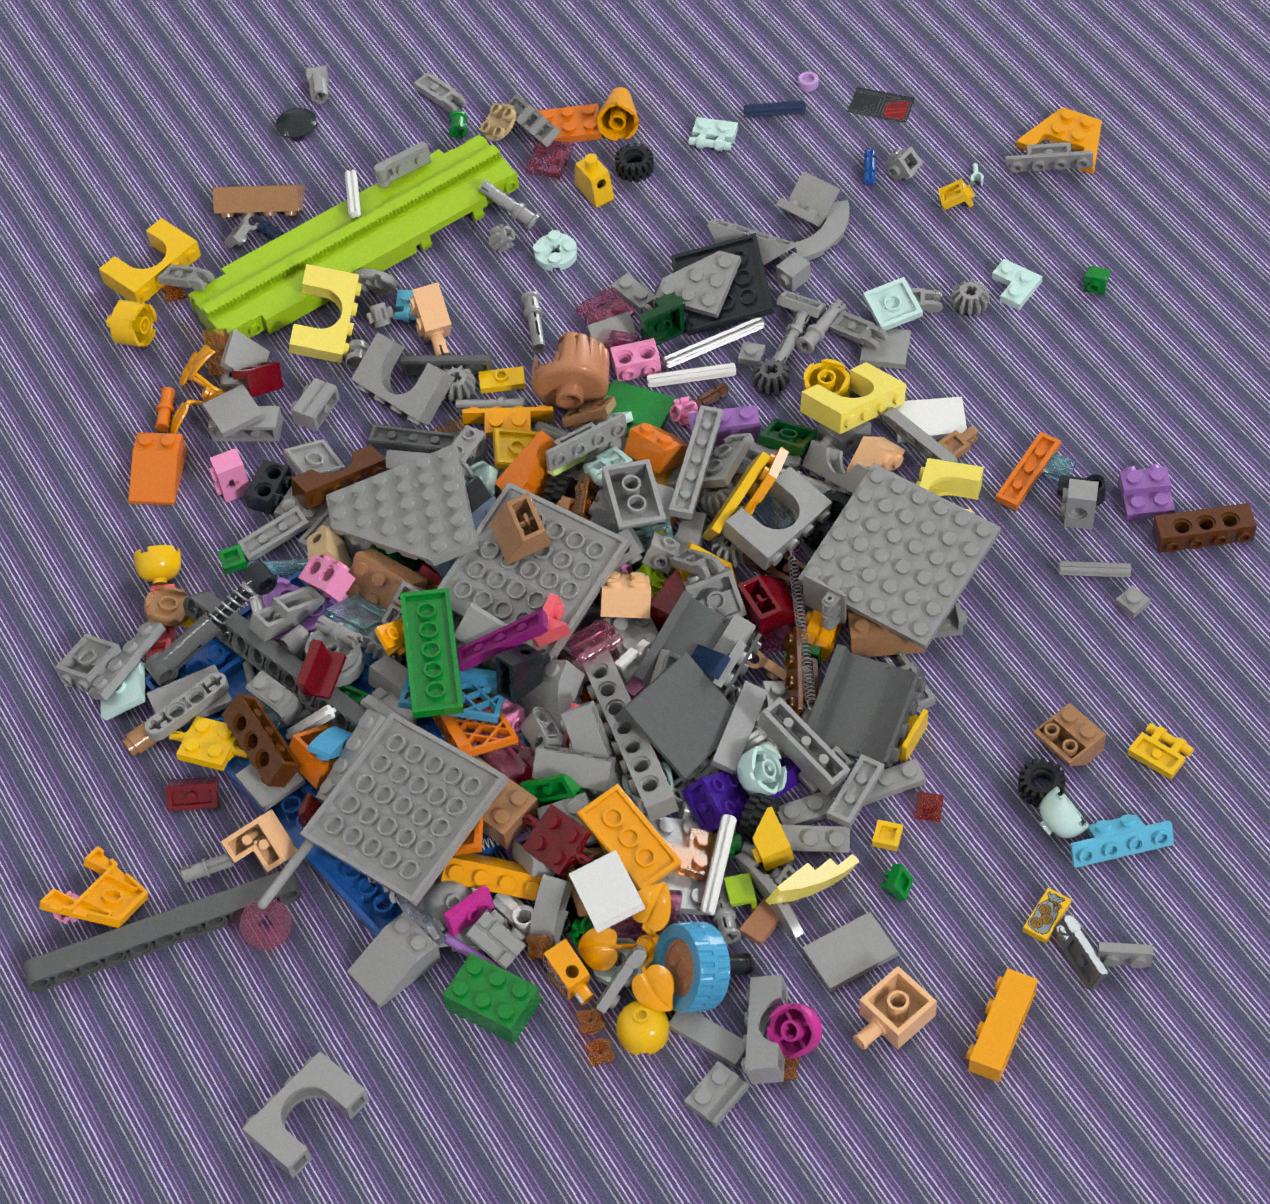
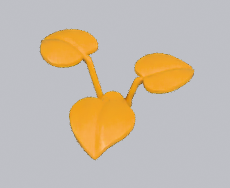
M204 344L198 354L196 352L192 353L179 379V385L182 387L188 378L204 387L201 394L204 401L186 400L185 403L182 402L171 420L170 434L177 433L191 404L202 405L226 392L213 386L197 373L205 361L215 353L208 345Z
M661 882L637 891L646 909L632 915L635 921L643 923L642 929L648 935L640 936L636 943L616 944L617 933L614 929L609 927L597 933L594 927L587 931L580 939L578 953L592 969L607 971L617 963L618 952L616 949H632L637 945L643 946L647 950L646 956L649 957L641 967L642 974L636 975L632 980L633 994L638 1002L649 1009L671 1011L673 1010L674 994L672 974L662 965L655 964L649 966L652 960H654L655 947L659 938L656 932L665 928L671 913L669 888L666 882Z

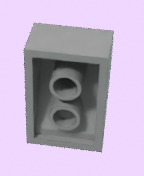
M649 459L602 467L603 490L618 530L666 521Z
M551 660L543 665L542 683L522 698L521 707L524 708L525 719L535 707H541L550 713L552 720L563 734L560 724L561 714L565 710L570 709L571 703L575 702L585 674L568 660Z
M404 911L382 929L348 969L347 973L373 1002L381 1008L440 962L441 956L438 945Z

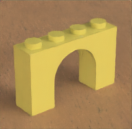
M306 264L302 282V293L331 300L338 306L341 317L333 326L323 329L294 324L289 344V353L342 363L343 356H347L350 344L346 343L347 336H352L354 323H350L351 316H356L358 303H354L355 296L360 297L362 283H358L359 274Z
M866 362L850 369V390L862 397H842L817 384L802 391L800 412L836 433L842 434L884 414L890 407L897 408L903 405L906 397V383Z
M928 458L926 466H921L920 481L917 480L916 484L938 496L950 495L978 500L982 487L984 467Z

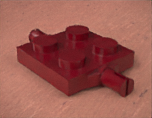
M550 804L539 820L529 812L525 814L528 818L523 817V822L532 827L533 830L522 848L555 873L564 877L570 866L576 861L582 866L593 862L592 859L583 853L585 844L592 833L558 807Z

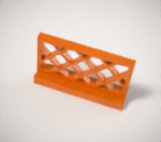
M491 693L487 694L490 698H493ZM472 700L475 704L483 702V700ZM463 703V708L465 709L468 705ZM490 707L485 708L491 710L489 713L494 714V711ZM502 711L497 726L488 725L490 722L486 721L478 723L472 722L473 719L466 718L461 720L451 715L432 716L446 742L472 757L519 743L518 736ZM467 728L475 730L473 733L465 732ZM483 731L491 733L489 736L480 735ZM499 734L508 736L504 738H496ZM474 742H481V743H483V744H481V745H477V746L472 747V745H473Z

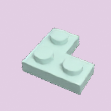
M1003 259L992 273V279L1008 286L1001 294L1000 302L1017 310L1023 307L1039 287L1043 277L1006 259Z

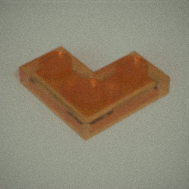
M691 827L688 831L686 847L666 841L682 861V865L673 872L707 881L716 834Z

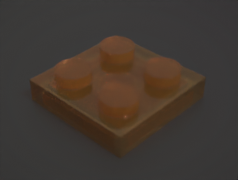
M579 474L578 484L575 485L576 499L575 504L572 505V513L590 521L592 515L588 514L599 489L589 474Z

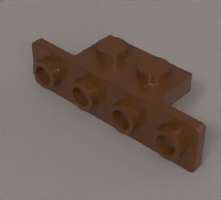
M795 625L784 638V647H786L784 667L787 668L785 689H787L786 703L799 715L803 710V703L807 704V701L805 700L804 680L802 679V667L805 666L802 665L804 661H802L801 626ZM811 658L808 662L812 663L809 665L812 666L809 670L813 671L810 674H813L811 678L814 680L811 682L814 683L812 686L815 687L813 690L815 691L814 695L816 697L814 698L816 699L818 696V660ZM808 702L809 705L814 706L815 702Z

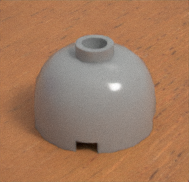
M442 877L435 880L423 896V909L431 922L440 927L447 928L443 914L473 893L471 887H466L456 881L443 882L441 881Z

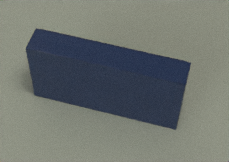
M700 644L697 645L691 655V658L707 676L717 680L731 659L721 652Z

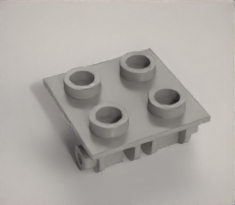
M803 574V603L822 613V626L826 630H833L839 622L845 625L847 595L838 588H832L822 583L818 578Z

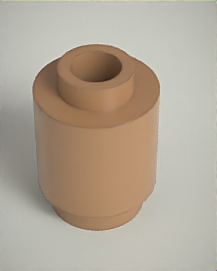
M145 721L125 735L126 738L121 741L133 757L136 754H142L158 742L149 738L145 730Z

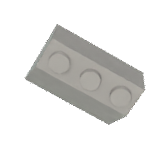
M471 603L455 632L456 650L507 624L476 604ZM533 640L526 641L524 644L533 647ZM495 657L478 664L476 667L496 671Z

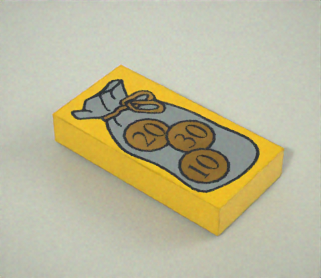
M1047 888L1025 923L1022 932L1046 944L1071 905L1072 899Z

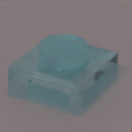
M1054 453L1045 466L1043 474L1059 481L1061 475H1071L1075 469L1076 462Z

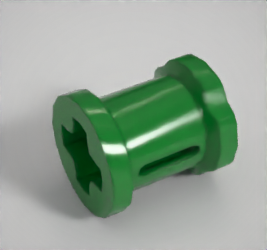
M453 111L448 116L451 124L449 134L456 139L464 138L468 133L467 126L465 125L467 115L463 111Z

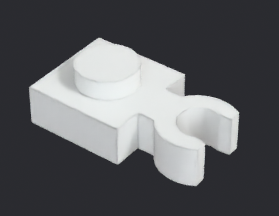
M645 639L641 640L637 644L636 649L631 647L615 662L622 681L628 683L633 678L649 651L650 642Z

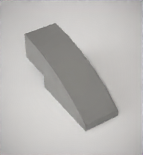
M310 585L275 597L270 607L252 613L249 629L263 642L270 640L302 622L325 602V598Z
M543 874L530 925L527 955L543 959L544 952L559 943L569 913L566 911V906L573 885L568 881Z

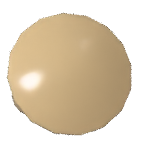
M494 103L491 106L490 114L480 127V131L484 133L489 141L501 140L510 132L516 120L515 108L511 104L506 103L501 105Z

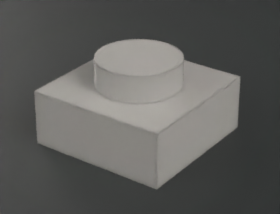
M743 341L738 356V364L757 367L758 361L762 362L766 351L765 345Z
M1132 585L1116 598L1115 605L1131 618H1135L1150 605L1151 599Z

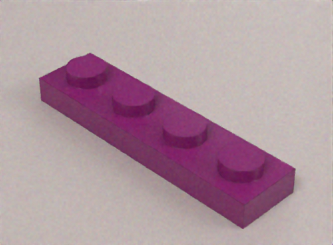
M541 608L457 648L459 669L465 671L495 657L498 653L521 645L548 632V614Z

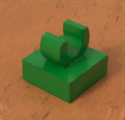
M240 544L217 551L225 575H231L232 572L238 570L243 571L248 567Z
M893 864L891 871L884 873L887 881L886 883H880V887L885 893H892L897 900H906L914 878L902 864Z

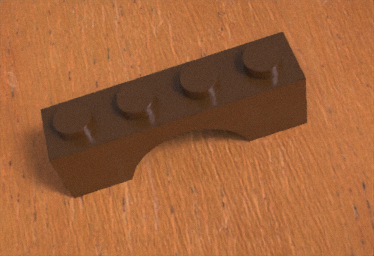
M372 445L352 452L351 464L342 471L320 473L311 469L291 477L292 495L306 510L326 503L327 494L385 472L386 459Z

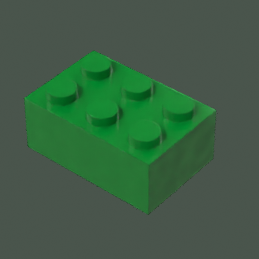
M470 953L443 994L446 1010L512 1044L515 1043L541 1003L538 986Z

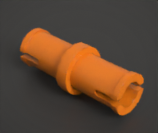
M163 387L161 389L160 402L156 406L157 420L155 429L159 432L169 431L170 419L174 413L173 401L175 390L171 387Z

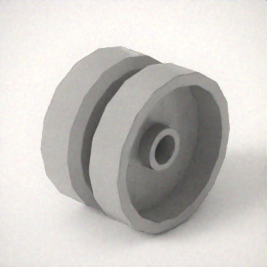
M318 630L311 634L305 645L306 655L313 639L322 641L329 651L346 655L345 663L335 687L351 684L359 678L365 665L360 646L353 648L342 641L337 642L330 635Z

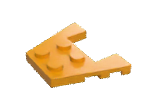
M1062 107L1017 140L1016 147L1027 151V145L1041 144L1043 139L1053 143L1071 142V149L1093 151V167L1076 169L1094 174L1102 120Z
M782 447L775 454L771 453L769 455L770 459L747 492L750 497L743 509L751 516L756 505L762 501L777 479L789 452Z
M97 846L84 858L83 866L101 874V876L78 899H74L53 888L40 900L39 909L120 928L148 899L149 892L129 873L124 874L118 868V863L114 859L109 860L104 855V850Z

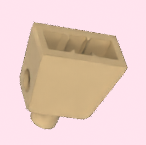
M320 526L317 532L307 538L308 562L313 554L322 558L324 555H327L336 562L339 561L345 564L351 570L352 563L347 546L331 530L330 526Z

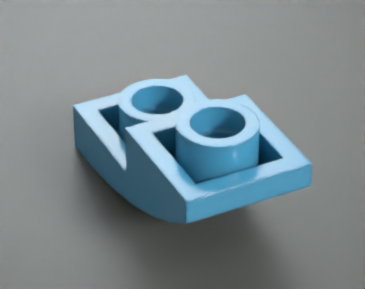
M336 726L330 727L319 734L308 745L307 751L315 753V757L320 760L329 761L340 756L342 748L345 747L352 733Z

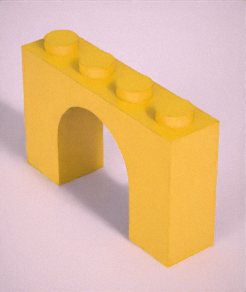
M162 218L146 230L150 245L165 254L164 259L159 264L151 268L137 269L114 256L99 268L103 283L129 301L145 303L161 288L166 286L160 285L157 279L171 264L189 266L201 256L195 239Z

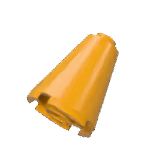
M617 87L611 91L597 115V125L599 132L605 138L613 141L623 138L626 140L636 133L639 118L630 92L626 88Z

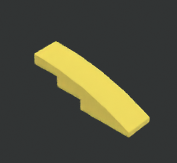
M852 854L837 866L830 858L816 870L807 863L781 883L766 899V902L769 905L814 895L831 887L847 876L860 861Z

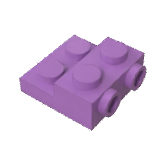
M1152 464L1146 469L1137 470L1135 467H1127L1119 472L1118 486L1127 520L1154 518L1156 515L1175 513L1171 495V481L1167 467Z

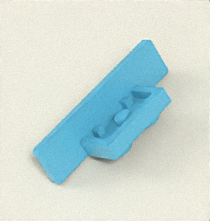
M1126 814L1117 819L1100 820L1095 824L1089 825L1090 827L1087 831L1091 839L1073 842L1070 846L1074 867L1086 866L1171 846L1174 844L1172 823L1168 820L1145 826L1137 814Z

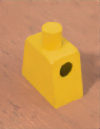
M587 154L584 159L575 164V185L598 208L614 199L610 173L598 160L597 155Z

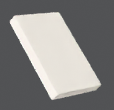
M962 397L909 400L895 408L934 440L943 439L955 430L959 434L967 430ZM897 434L898 443L907 442L904 438Z
M616 850L569 873L597 933L646 909Z

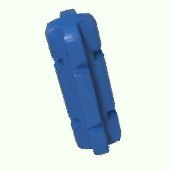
M867 149L864 152V184L874 185L876 151L874 149Z

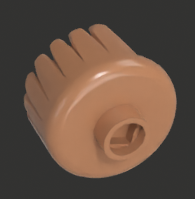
M572 331L562 334L558 341V351L555 350L553 362L549 361L546 365L540 363L538 366L537 357L533 358L532 389L538 399L549 406L566 410L576 409L583 404L603 399L608 392L609 352L604 344L600 341L598 344L597 339L593 336H590V342H588L586 334Z

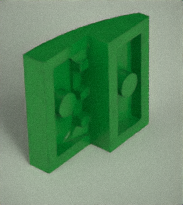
M566 774L523 781L520 784L523 789L538 799L540 808L585 792L574 779Z

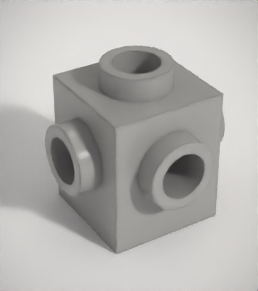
M912 146L902 150L899 148L893 150L888 155L890 158L884 163V166L895 181L903 178L908 180L915 175V171L923 162Z
M654 532L644 552L642 563L652 567L655 571L668 574L672 567L669 559L679 554L681 544L670 537H664Z

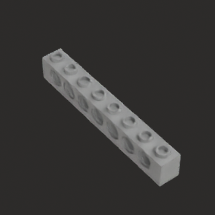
M608 647L579 657L583 666L579 670L585 674L583 682L589 681L590 685L587 686V690L591 700L596 699L598 702L595 706L600 719L605 718L606 720L603 726L607 737L613 736L614 738L611 745L615 755H621L623 759L619 763L624 775L629 774L631 777L628 780L633 795L637 793L640 799L636 800L639 810L643 814H647L650 822L679 811L675 796L650 741L630 718L622 724H619L614 718L631 701V698Z

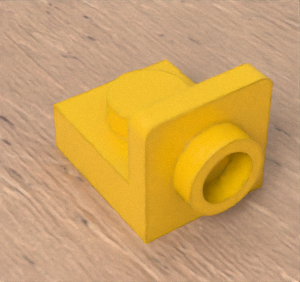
M962 179L938 189L941 204L945 210L964 201L969 208L974 206L972 198L975 197L971 186H966Z

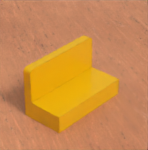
M923 709L919 716L914 715L910 717L908 722L910 726L907 738L901 741L899 747L901 753L898 761L903 763L908 761L927 728L928 710Z

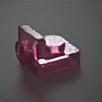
M611 330L609 339L606 338L604 346L609 352V361H611L610 347L638 342V334Z

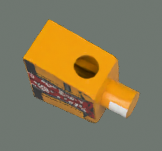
M566 939L544 952L543 971L567 1000L575 996L581 1005H585L594 998V994L588 987L590 974Z

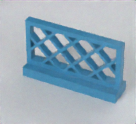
M474 667L465 671L459 669L462 700L469 707L464 709V713L448 715L498 723L505 698L497 693L496 671ZM407 676L398 701V708L412 710L411 700H406V698L411 697L409 676ZM491 693L493 698H490L487 694ZM479 697L483 700V702L478 704L472 701ZM490 707L494 714L483 712L482 710Z

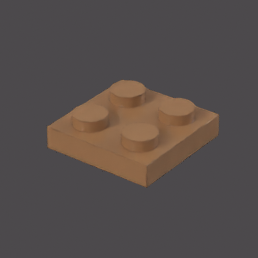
M612 396L583 404L579 408L570 409L562 418L564 427L572 426V428H579L586 424L585 422L593 420L594 423L606 420L607 416L612 413L611 411L617 405L615 397Z

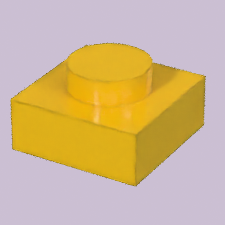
M878 820L872 846L897 852L903 832V825Z

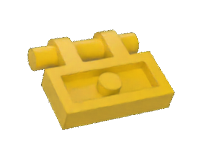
M1149 723L1145 732L1152 736L1150 737L1141 732L1128 749L1127 755L1172 780L1185 763L1186 757L1180 753L1182 752L1190 757L1194 752V748L1188 745L1187 741L1179 737L1177 739L1167 733V729L1162 726L1157 727ZM1163 741L1164 743L1170 745L1171 748L1167 747L1166 745H1164V744H1162V743H1160V742Z

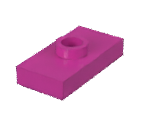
M482 885L443 914L448 932L455 937L477 921L486 910L490 911L494 908L489 888Z

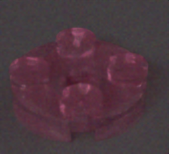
M260 898L249 903L242 912L239 923L240 931L246 942L253 947L261 950L274 949L284 943L290 935L292 917L286 906L277 899H273L266 909H259L257 903ZM263 916H269V920L274 922V925L270 926L268 931H263V927L258 926V922L263 920Z

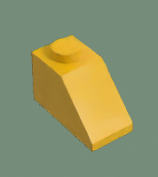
M771 806L766 809L752 838L755 848L751 849L755 861L758 864L762 863L765 872L794 860L791 846Z

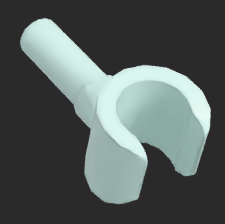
M974 163L972 165L973 173L970 185L973 187L974 181H980L981 186H983L984 176L978 172V164Z

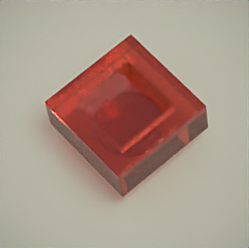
M918 792L915 819L941 822L944 795Z

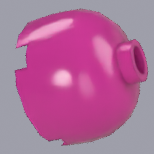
M788 1003L778 1006L769 1017L771 1018L770 1026L767 1027V1036L769 1041L778 1043L785 1056L793 1059L802 1057L818 1047L822 1038V1024L812 1008L805 1004Z

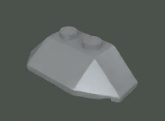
M718 218L709 221L707 225L717 243L756 233L763 265L796 247V242Z

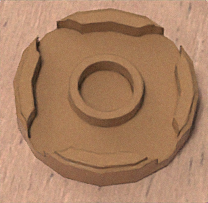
M166 586L160 587L158 591L153 592L154 590L149 592L145 598L144 612L152 622H160L163 626L172 627L181 625L190 618L183 607V601L188 596L181 589Z

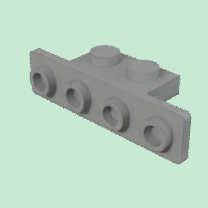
M1071 142L1027 145V155L1005 157L1006 172L1019 173L1023 171L1093 167V151L1071 152Z
M620 413L598 425L590 422L553 441L554 447L545 452L547 469L554 471L626 434V416Z
M738 614L732 617L713 649L731 658L718 680L707 676L718 689L723 685L726 687L729 685L734 676L731 671L735 664L740 666L746 657L747 652L744 651L747 646L746 643L756 628L754 624Z

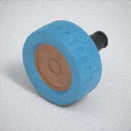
M707 922L674 923L665 928L658 938L653 965H662L672 974L674 980L673 1010L677 1012H701L714 1009L722 1002L726 995L730 975L750 974L755 966L754 958L749 953L729 954L721 933Z

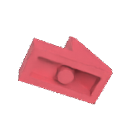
M549 593L543 606L544 611L548 614V632L531 639L534 645L539 648L571 634L568 625L558 621L563 617L564 605L560 597Z

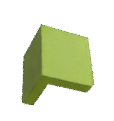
M750 873L724 878V885L731 907L750 904L751 911L753 912L757 907V900Z

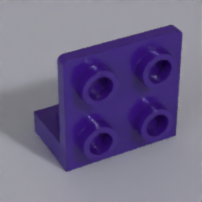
M726 771L704 776L681 791L704 836L711 835L719 829L721 817L724 814L735 816L736 820L742 819V811H745V805L749 803L748 798L739 785L738 778Z

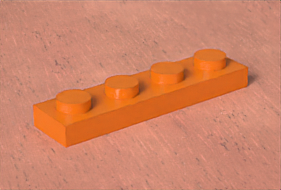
M1040 432L996 494L995 502L1016 511L1060 448L1061 440Z

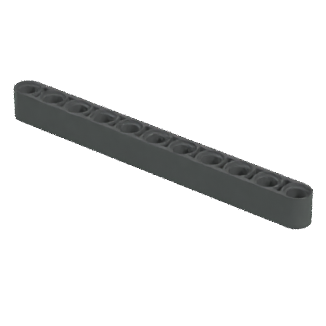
M202 591L186 597L183 601V607L187 615L196 621L205 612L212 614L215 611V607L218 608L222 605V600L209 591ZM239 613L231 614V619L227 618L225 624L220 625L222 631L215 636L259 671L263 670L287 690L295 694L298 701L311 711L316 712L326 705L334 707L336 709L334 713L335 718L327 723L332 727L336 726L351 733L354 732L360 718L366 711L358 703L336 687L330 699L304 695L296 684L303 662L273 639L263 642L249 629L250 622Z
M281 871L31 958L23 964L28 988L31 992L45 991L293 903L302 896L295 872H293L264 910L259 909L257 903Z

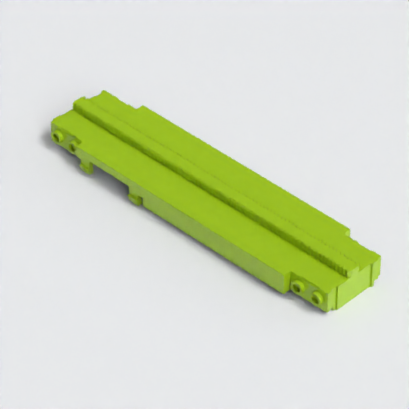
M480 135L469 139L464 144L446 153L438 149L430 154V163L391 181L388 187L381 188L376 183L360 192V217H349L348 203L345 200L221 268L223 275L207 284L203 291L194 290L188 294L192 310L198 313L199 320L219 342L222 349L225 348L229 332L233 329H236L248 338L264 330L272 334L331 301L327 298L302 293V282L306 264L349 273H355L359 269H374L383 272L417 253L416 246L418 244L422 251L432 247L430 235L463 216L472 213L474 222L482 219L485 216L483 208L494 201L478 191L482 187L481 184L487 179L488 182L502 192L509 194L519 188L517 172L513 171L510 165L501 157L500 150L495 145L491 144L490 146L488 141Z

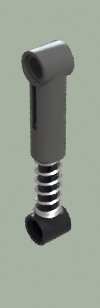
M256 561L250 564L244 572V582L240 584V588L237 591H233L234 594L231 596L227 595L228 599L225 602L221 601L222 605L218 608L215 607V611L212 614L205 612L163 652H157L146 660L145 668L159 686L173 682L178 676V670L222 631L220 625L225 624L227 618L231 619V614L237 613L239 607H244V603L250 601L251 596H256V594L266 595L273 591L277 585V579L264 562Z

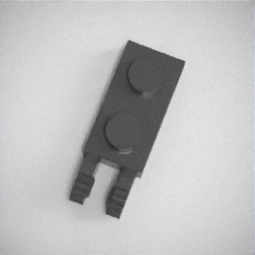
M1066 915L1061 921L1062 925L1054 929L1056 939L1086 988L1089 990L1097 989L1109 972L1080 930L1081 925L1079 922H1077L1075 917Z

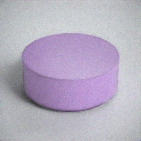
M803 72L798 76V87L801 90L810 92L817 89L819 85L817 74Z

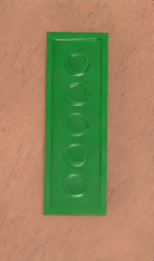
M449 588L400 593L413 718L464 713Z

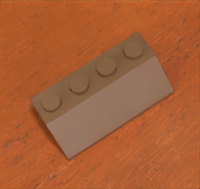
M305 184L212 188L214 213H220V217H233V213H241L242 217L250 214L252 217L254 212H262L263 216H276L275 212L284 211V216L297 215L296 211L303 210Z

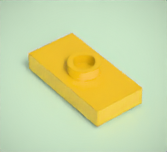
M523 366L479 372L481 394L526 388Z

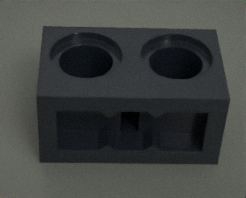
M264 459L244 493L249 509L270 515L274 514L285 493L292 486V475L289 466Z

